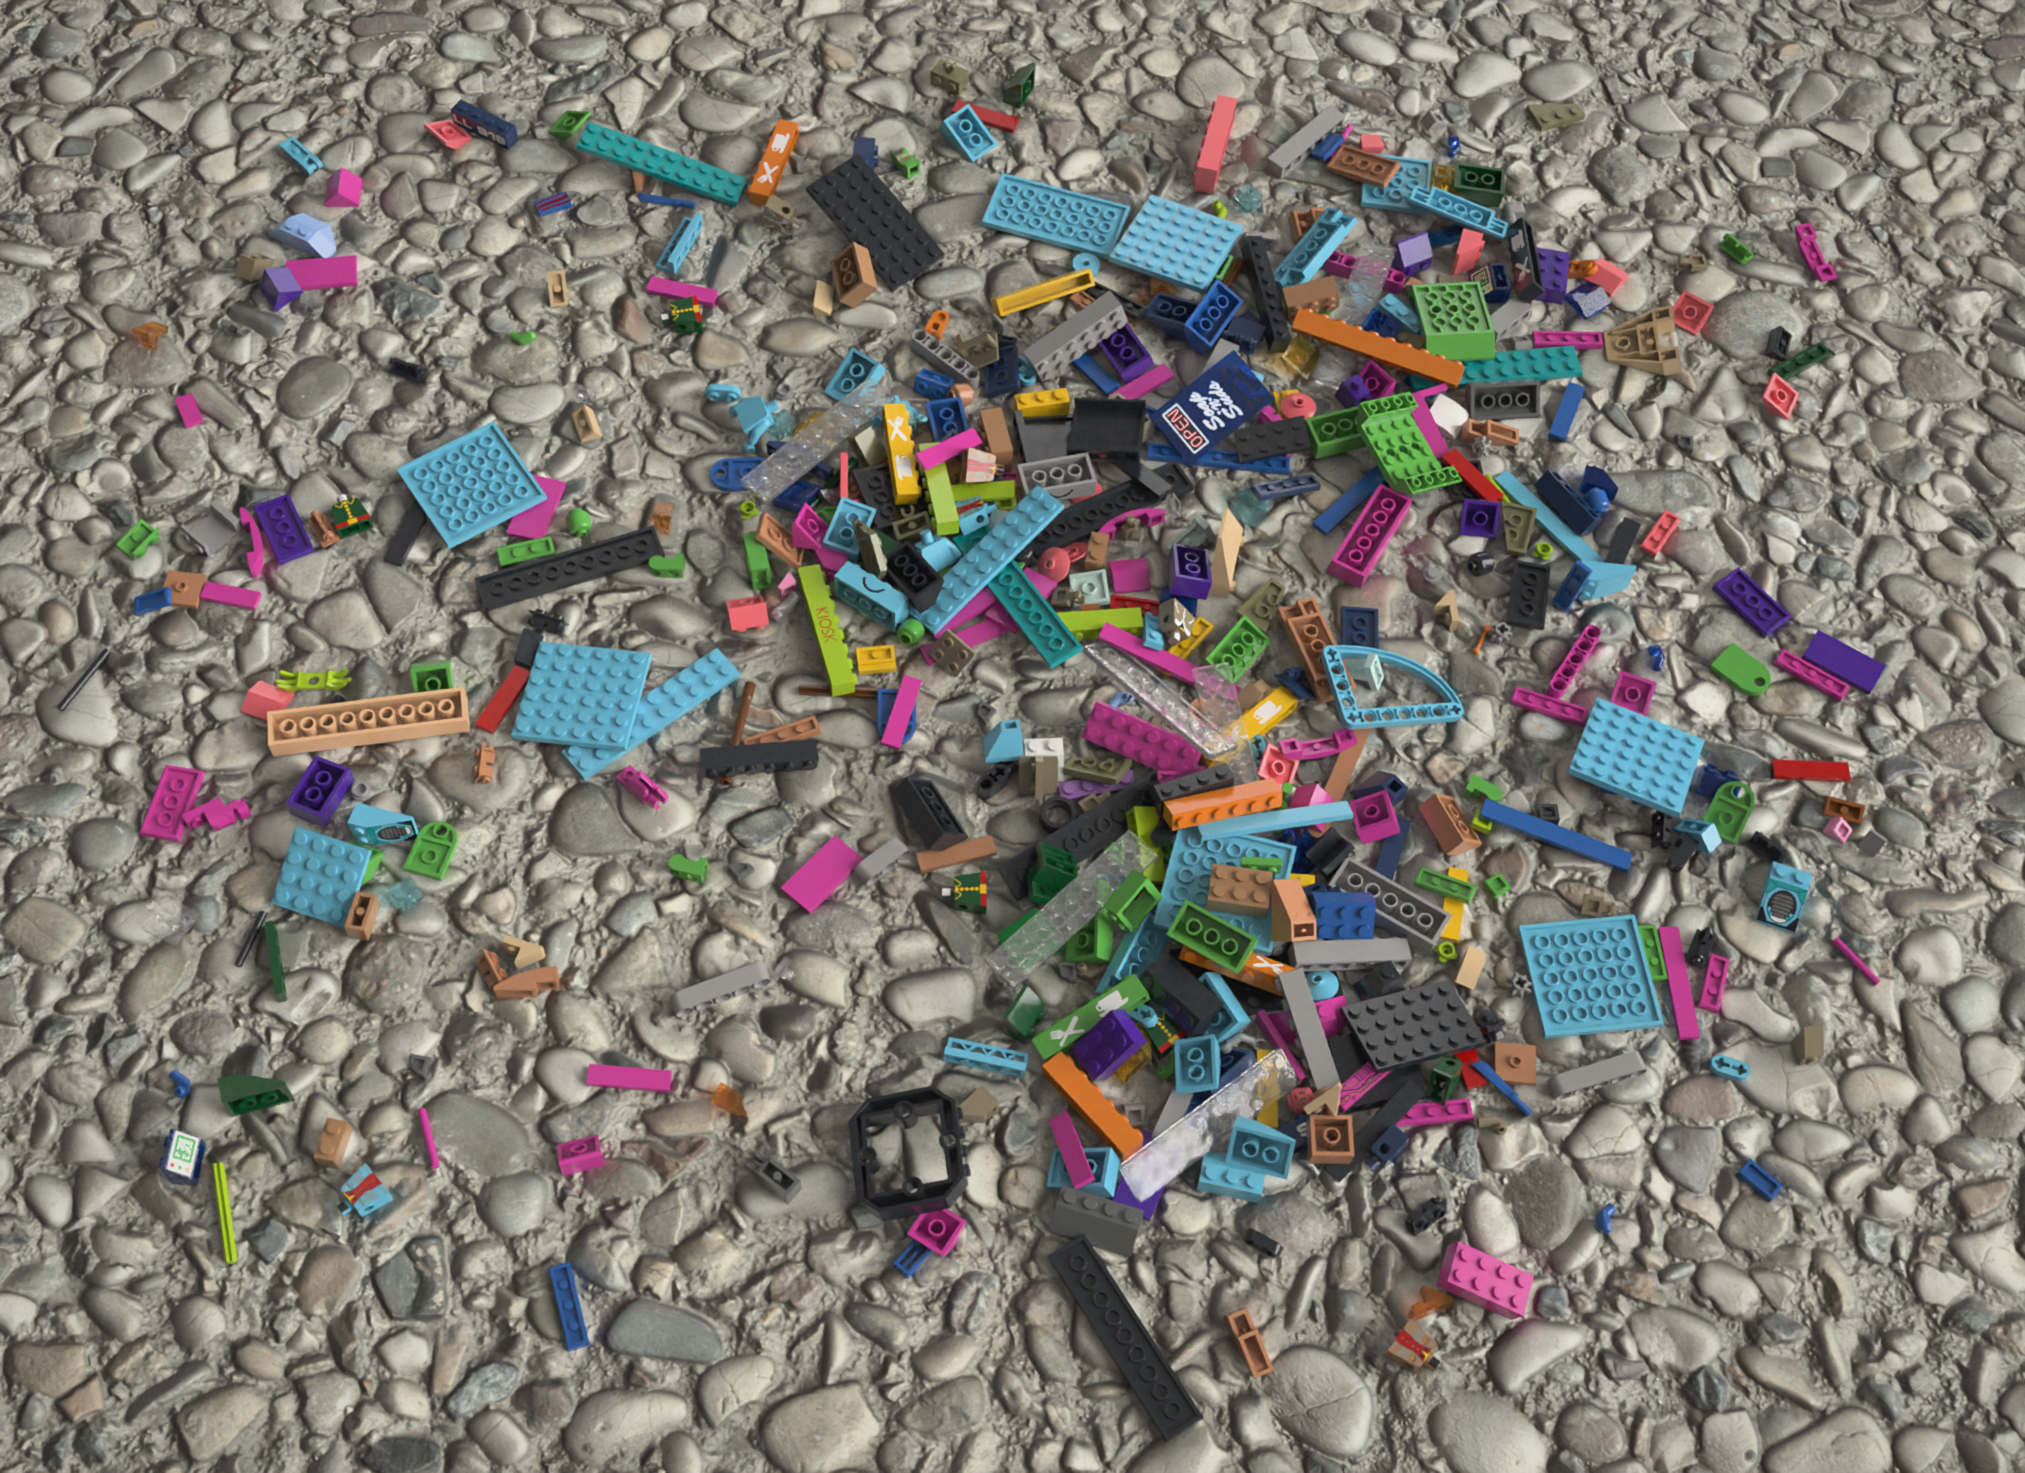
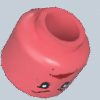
M1302 1087L1291 1090L1290 1094L1287 1095L1289 1111H1293L1295 1115L1306 1113L1304 1106L1313 1100L1315 1094L1312 1093L1311 1088Z

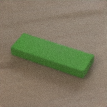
M551 536L496 548L500 567L555 555Z
M1422 866L1414 880V886L1467 905H1470L1477 890V886Z
M1656 925L1638 926L1652 982H1667L1668 975Z

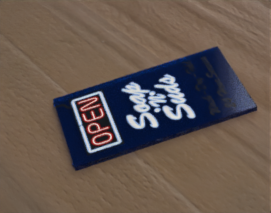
M1233 350L1152 413L1149 418L1185 462L1192 466L1232 434L1233 430L1242 426L1275 398L1236 351Z

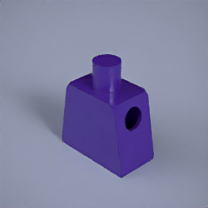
M1354 375L1340 384L1335 397L1345 409L1358 406L1361 402L1370 401V391L1363 384V379L1360 376Z

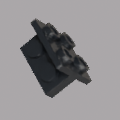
M1330 827L1304 854L1328 880L1338 871L1346 858L1355 855L1353 851L1355 847L1349 841L1342 838L1334 827Z

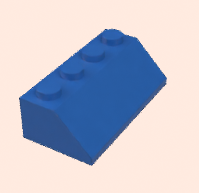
M1219 279L1214 282L1183 325L1188 345L1201 356L1211 348L1244 302Z

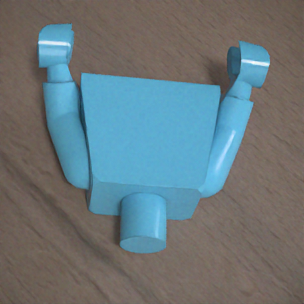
M761 396L742 398L737 404L729 408L730 417L732 414H734V418L739 417L742 428L749 437L748 443L742 445L745 452L754 453L756 450L754 444L774 424L771 413L780 409L776 400L766 403Z

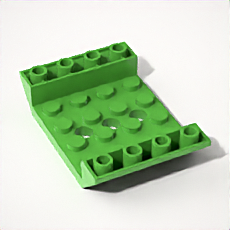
M1479 281L1412 284L1405 286L1408 300L1414 299L1425 339L1423 349L1429 351V354L1442 355L1449 361L1491 360L1495 358V332Z
M1411 392L1359 403L1357 430L1392 490L1413 495L1462 481L1454 466L1441 467L1415 423L1411 413L1418 407V404Z

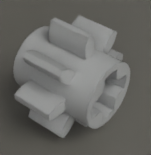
M1481 436L1480 439L1478 437L1474 438L1475 442L1469 445L1472 447L1471 454H1477V458H1481L1482 454L1484 457H1488V452L1493 450L1490 445L1492 441H1487L1486 436Z
M1504 622L1494 623L1488 635L1492 636L1490 641L1498 646L1503 643L1507 645L1513 635L1512 632H1509L1511 626Z
M1516 973L1514 979L1512 977L1508 978L1507 983L1509 985H1507L1506 991L1510 992L1511 998L1519 997L1522 1000L1524 994L1529 995L1531 991L1529 988L1532 982H1528L1526 975L1522 976Z

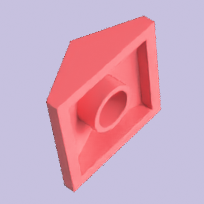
M451 119L424 124V128L444 145L456 150L472 139L470 135Z
M1600 258L1595 261L1598 266L1597 272L1592 276L1583 277L1582 280L1611 297L1627 280L1629 274Z
M1684 290L1672 308L1674 324L1696 336L1707 321L1714 305Z
M1774 372L1761 399L1768 413L1787 420L1799 393Z
M258 681L248 690L241 713L268 722L267 712L285 710L295 694L266 682Z
M1267 743L1256 776L1260 780L1273 778L1281 788L1285 782L1292 784L1299 761L1284 757L1279 748L1271 743Z

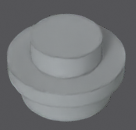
M786 383L780 384L776 389L777 398L780 400L791 399L793 388Z
M1427 567L1423 572V578L1428 584H1436L1442 576L1440 570L1436 567Z
M357 782L351 789V795L357 801H364L370 797L371 788L364 782Z

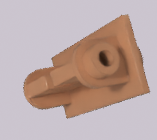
M313 510L310 513L311 519L307 522L323 548L339 541V536L325 514Z
M482 742L480 747L476 748L474 752V759H476V765L472 769L474 784L478 780H482V783L485 784L490 783L492 780L493 766L486 764H494L495 750H493L492 746L484 747L485 742Z
M482 949L483 954L477 957L476 963L483 975L490 972L484 978L490 990L494 991V986L507 979L508 975L500 967L498 956L494 952Z

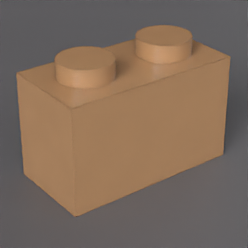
M1091 531L1084 572L1104 569L1109 534Z
M356 891L344 926L349 938L369 941L380 908V903L375 894Z
M332 1118L326 1119L314 1154V1159L319 1166L340 1169L353 1131L348 1121Z

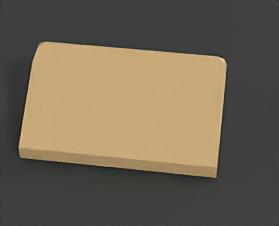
M817 280L813 313L814 315L831 316L835 287L820 280Z
M584 405L571 414L582 443L602 437L591 408Z

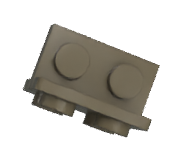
M995 331L987 332L957 345V350L967 362L977 369L999 360L997 333Z
M946 629L929 650L928 655L950 674L957 677L973 659L976 652L951 630Z
M1019 756V794H1034L1035 799H1043V794H1057L1058 757Z

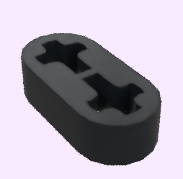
M1248 1228L1243 1236V1241L1271 1258L1278 1259L1283 1251V1247L1278 1242L1254 1229Z

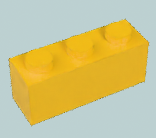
M1067 388L1014 395V411L1022 410L1023 417L1069 415L1070 399Z

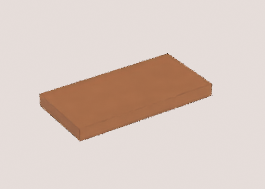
M1342 144L1326 166V170L1385 189L1401 167V163Z

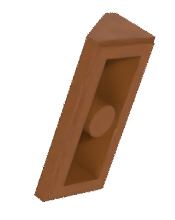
M1825 795L1822 814L1835 818L1842 817L1846 821L1861 824L1866 806Z

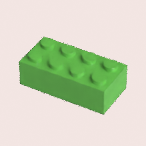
M1358 406L1305 419L1311 451L1315 459L1367 447L1357 430Z

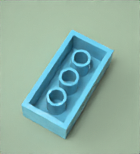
M847 561L834 576L835 596L892 632L896 633L902 623L909 618V598L906 594L898 592L890 584L880 581L872 573L862 570L859 565Z

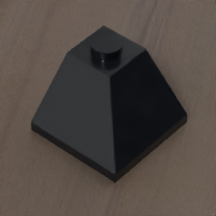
M1392 961L1374 968L1353 985L1361 1001L1405 991L1402 978Z

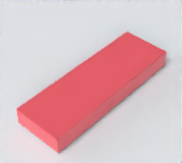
M843 452L840 454V500L842 497L848 499V454Z
M1665 510L1639 549L1655 558L1679 524L1681 518Z

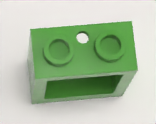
M755 531L743 534L745 557L753 591L772 588L766 549L761 542L755 539Z
M1133 869L1103 906L1108 911L1106 913L1107 916L1115 921L1114 924L1122 931L1127 929L1133 933L1163 896L1146 876ZM1142 890L1143 893L1138 897V899L1133 903V905H1132V906L1128 909V911L1123 915L1122 912L1125 910V908L1131 903V901L1136 897V895Z

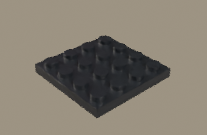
M889 463L852 470V478L864 505L876 509L872 523L875 529L880 532L894 529L892 523L904 519L901 514L902 508L906 514L911 512L910 505L915 508V515L924 511L928 512V504L930 503L926 502L925 491L927 490L923 489L922 478L924 477L920 476V473L917 483L918 486H921V497H918L917 504L895 505ZM916 463L915 470L919 472V464Z

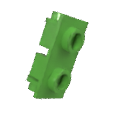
M1726 233L1723 236L1724 240L1718 244L1721 249L1742 265L1754 257L1753 252H1751L1752 249H1749L1743 243L1738 244L1739 240L1732 234Z

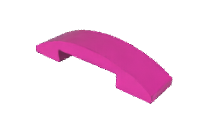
M1806 223L1795 226V235L1800 253L1812 275L1820 282L1836 279L1837 275L1831 263L1826 264L1815 241L1817 235L1812 224Z
M242 507L239 508L242 525L246 533L251 532L254 551L247 553L249 569L253 578H257L264 561V545L253 517Z
M1159 508L1132 510L1107 522L1098 533L1109 534V541L1115 540L1116 532L1121 531V527L1126 524L1125 517L1130 513H1133V518L1135 517L1140 520V524L1145 523L1147 528L1164 523L1166 512L1164 509Z
M1345 728L1334 730L1333 735L1329 737L1298 742L1297 737L1279 740L1278 744L1284 757L1307 760L1327 757L1342 752L1356 745L1357 739L1353 730Z

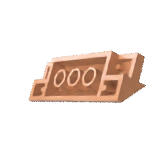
M1314 596L1297 600L1295 605L1278 608L1277 614L1301 666L1305 670L1307 679L1319 704L1334 701L1320 655L1326 646L1337 644ZM1341 657L1350 683L1351 690L1353 692L1357 689L1356 684L1346 666L1343 657ZM1331 668L1334 674H1340L1336 668ZM1336 684L1339 690H1345L1344 686Z

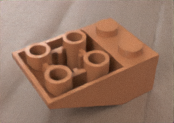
M1299 879L1271 880L1272 941L1295 942L1317 940L1316 918Z

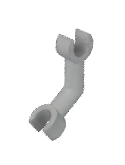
M1238 1033L1229 1040L1226 1039L1220 1042L1219 1047L1224 1054H1227L1233 1049V1046L1242 1041L1251 1044L1256 1050H1262L1260 1046L1256 1045V1042L1266 1041L1260 1035L1253 1037L1244 1033Z

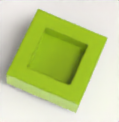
M1477 809L1470 828L1488 835L1493 822L1480 818L1481 810Z

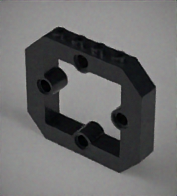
M927 1086L868 1098L848 1121L855 1195L862 1208L884 1222L952 1207L969 1185L968 1177L971 1176L970 1166L965 1161V1158L968 1157L966 1144L963 1145V1139L966 1138L965 1128L961 1126L960 1122L963 1119L962 1108L957 1106L953 1098L933 1086ZM940 1113L942 1134L939 1137V1143L945 1155L948 1179L923 1184L918 1177L911 1176L904 1180L900 1189L876 1193L874 1174L880 1170L881 1161L875 1149L871 1147L869 1128L898 1122L901 1128L910 1129L917 1124L919 1117ZM955 1142L952 1146H948L949 1143ZM917 1188H918V1190H917L916 1192L911 1193V1191H912L913 1189H917Z

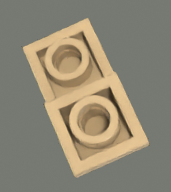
M1468 945L1454 982L1474 990L1487 954Z

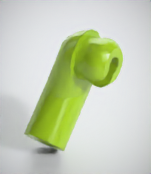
M1219 200L1214 201L1212 207L1217 215L1216 217L1225 219L1227 209Z

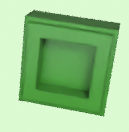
M1500 872L1483 882L1484 887L1494 899L1511 890V886Z

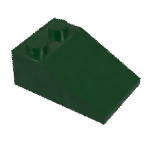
M1455 162L1453 189L1481 205L1499 208L1504 195L1505 169Z
M240 1073L227 1074L223 1078L218 1079L221 1102L231 1117L295 1101L285 1081Z

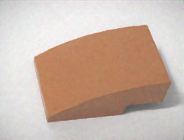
M1311 207L1308 212L1292 211L1288 222L1294 245L1298 244L1326 209Z

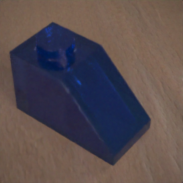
M1586 465L1578 492L1585 494L1591 489L1599 488V490L1605 491L1608 500L1614 501L1618 492L1617 485L1604 469Z

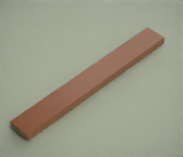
M1364 715L1366 721H1373L1370 716ZM1372 728L1353 729L1357 744L1340 752L1324 789L1334 799L1333 802H1340ZM1332 822L1325 823L1321 833L1307 829L1305 836L1311 839H1319L1330 828Z

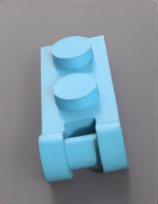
M293 136L279 144L280 150L299 165L308 176L313 174L315 169L323 167L322 162Z
M1146 611L1143 617V646L1161 651L1164 646L1163 632L1159 628V615L1156 617Z

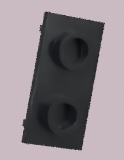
M391 357L389 360V364L392 366L388 373L421 383L428 372V369L422 367V365L405 362L398 359V357Z
M536 609V611L529 610L533 614L527 621L530 627L544 630L545 624H548L546 631L560 635L565 632L563 625H569L563 616L554 614L552 617L546 615L547 612Z
M1657 811L1652 814L1651 848L1659 845L1661 849L1666 850L1671 846V833L1666 831H1671L1672 816Z
M1756 831L1746 845L1769 862L1773 863L1774 861L1782 864L1789 856L1786 852L1787 850L1773 843L1762 834L1763 832Z
M1711 928L1696 929L1685 958L1686 963L1699 969H1704L1716 938L1713 936Z
M1438 1196L1432 1197L1421 1206V1209L1425 1211L1424 1213L1417 1208L1407 1216L1405 1223L1408 1227L1413 1226L1415 1236L1426 1231L1430 1225L1445 1216L1447 1213L1445 1199L1441 1200Z

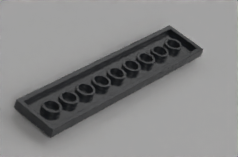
M1176 460L1151 471L1172 486V491L1163 498L1157 499L1132 479L1063 509L1029 542L1033 547V555L1038 560L1043 552L1049 548L1058 547L1063 549L1091 536V531L1098 532L1107 522L1123 513L1137 509L1157 507L1192 491L1194 485Z
M653 525L474 579L486 612L648 564L651 557L659 555L665 558V554Z
M1157 769L1041 841L1074 854L1076 865L1129 832L1126 813L1134 806L1156 808L1146 783L1156 780ZM1039 842L996 868L1017 902L1029 895L1026 876L1038 859L1036 846Z
M1085 1234L1048 1255L1049 1261L1165 1442L1170 1441L1203 1420V1415Z

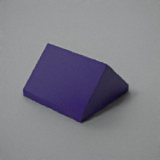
M288 267L264 269L260 289L275 313L304 293Z
M1464 498L1459 512V534L1496 538L1501 502Z

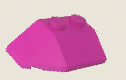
M1342 995L1314 1002L1326 1040L1333 1035L1340 1034L1346 1023L1339 1012L1341 1006L1347 1005L1345 996ZM1282 1010L1268 1014L1284 1041L1295 1045L1294 1039L1297 1038L1295 1032L1289 1028L1288 1019L1290 1017L1288 1011Z

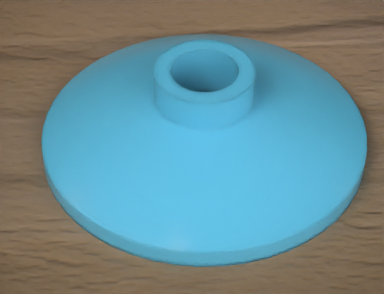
M1316 971L1305 974L1314 1002L1330 999L1337 993L1339 987L1338 980L1331 972Z

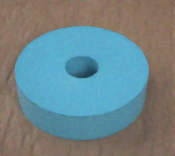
M1081 253L1073 259V271L1090 268L1093 277L1099 272L1100 262L1095 255Z

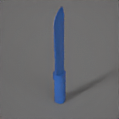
M638 193V198L642 202L696 208V202Z
M1477 1061L1472 1064L1527 1117L1531 1114L1532 1110L1517 1097L1518 1094L1487 1063Z

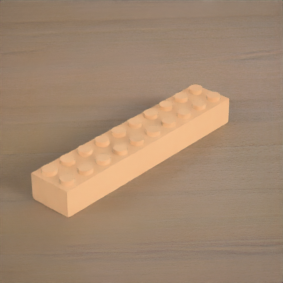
M464 687L267 712L268 746L273 757L470 732L468 698Z

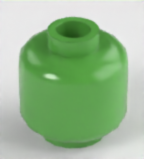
M581 508L569 511L565 518L568 531L572 535L583 537L591 530L592 524L589 514Z
M916 619L905 620L897 631L899 641L906 646H915L925 634L923 625Z

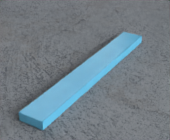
M1508 470L1494 479L1500 489L1516 504L1537 508L1535 522L1576 560L1605 561Z
M1347 801L1231 817L1196 825V829L1201 841L1347 820L1353 818V812Z

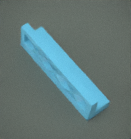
M696 212L692 219L684 216L656 263L657 269L672 274L677 272L703 227L702 214ZM667 261L668 266L663 265V262Z
M949 1037L944 1051V1062L1020 1078L1025 1076L1029 1053ZM952 1044L961 1045L963 1050L952 1048L951 1046ZM974 1049H980L983 1052V1054L971 1051ZM995 1053H999V1054L1002 1055L1003 1058L995 1057V1056H991V1055H993V1054H995ZM1015 1057H1018V1058H1023L1024 1061H1023V1062H1019V1061H1014V1060H1012V1059L1015 1058Z

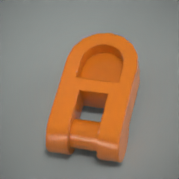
M1572 259L1569 261L1568 278L1575 279L1592 276L1597 272L1598 266L1594 260L1577 261Z
M943 310L935 311L924 330L937 340H941L949 324V314Z

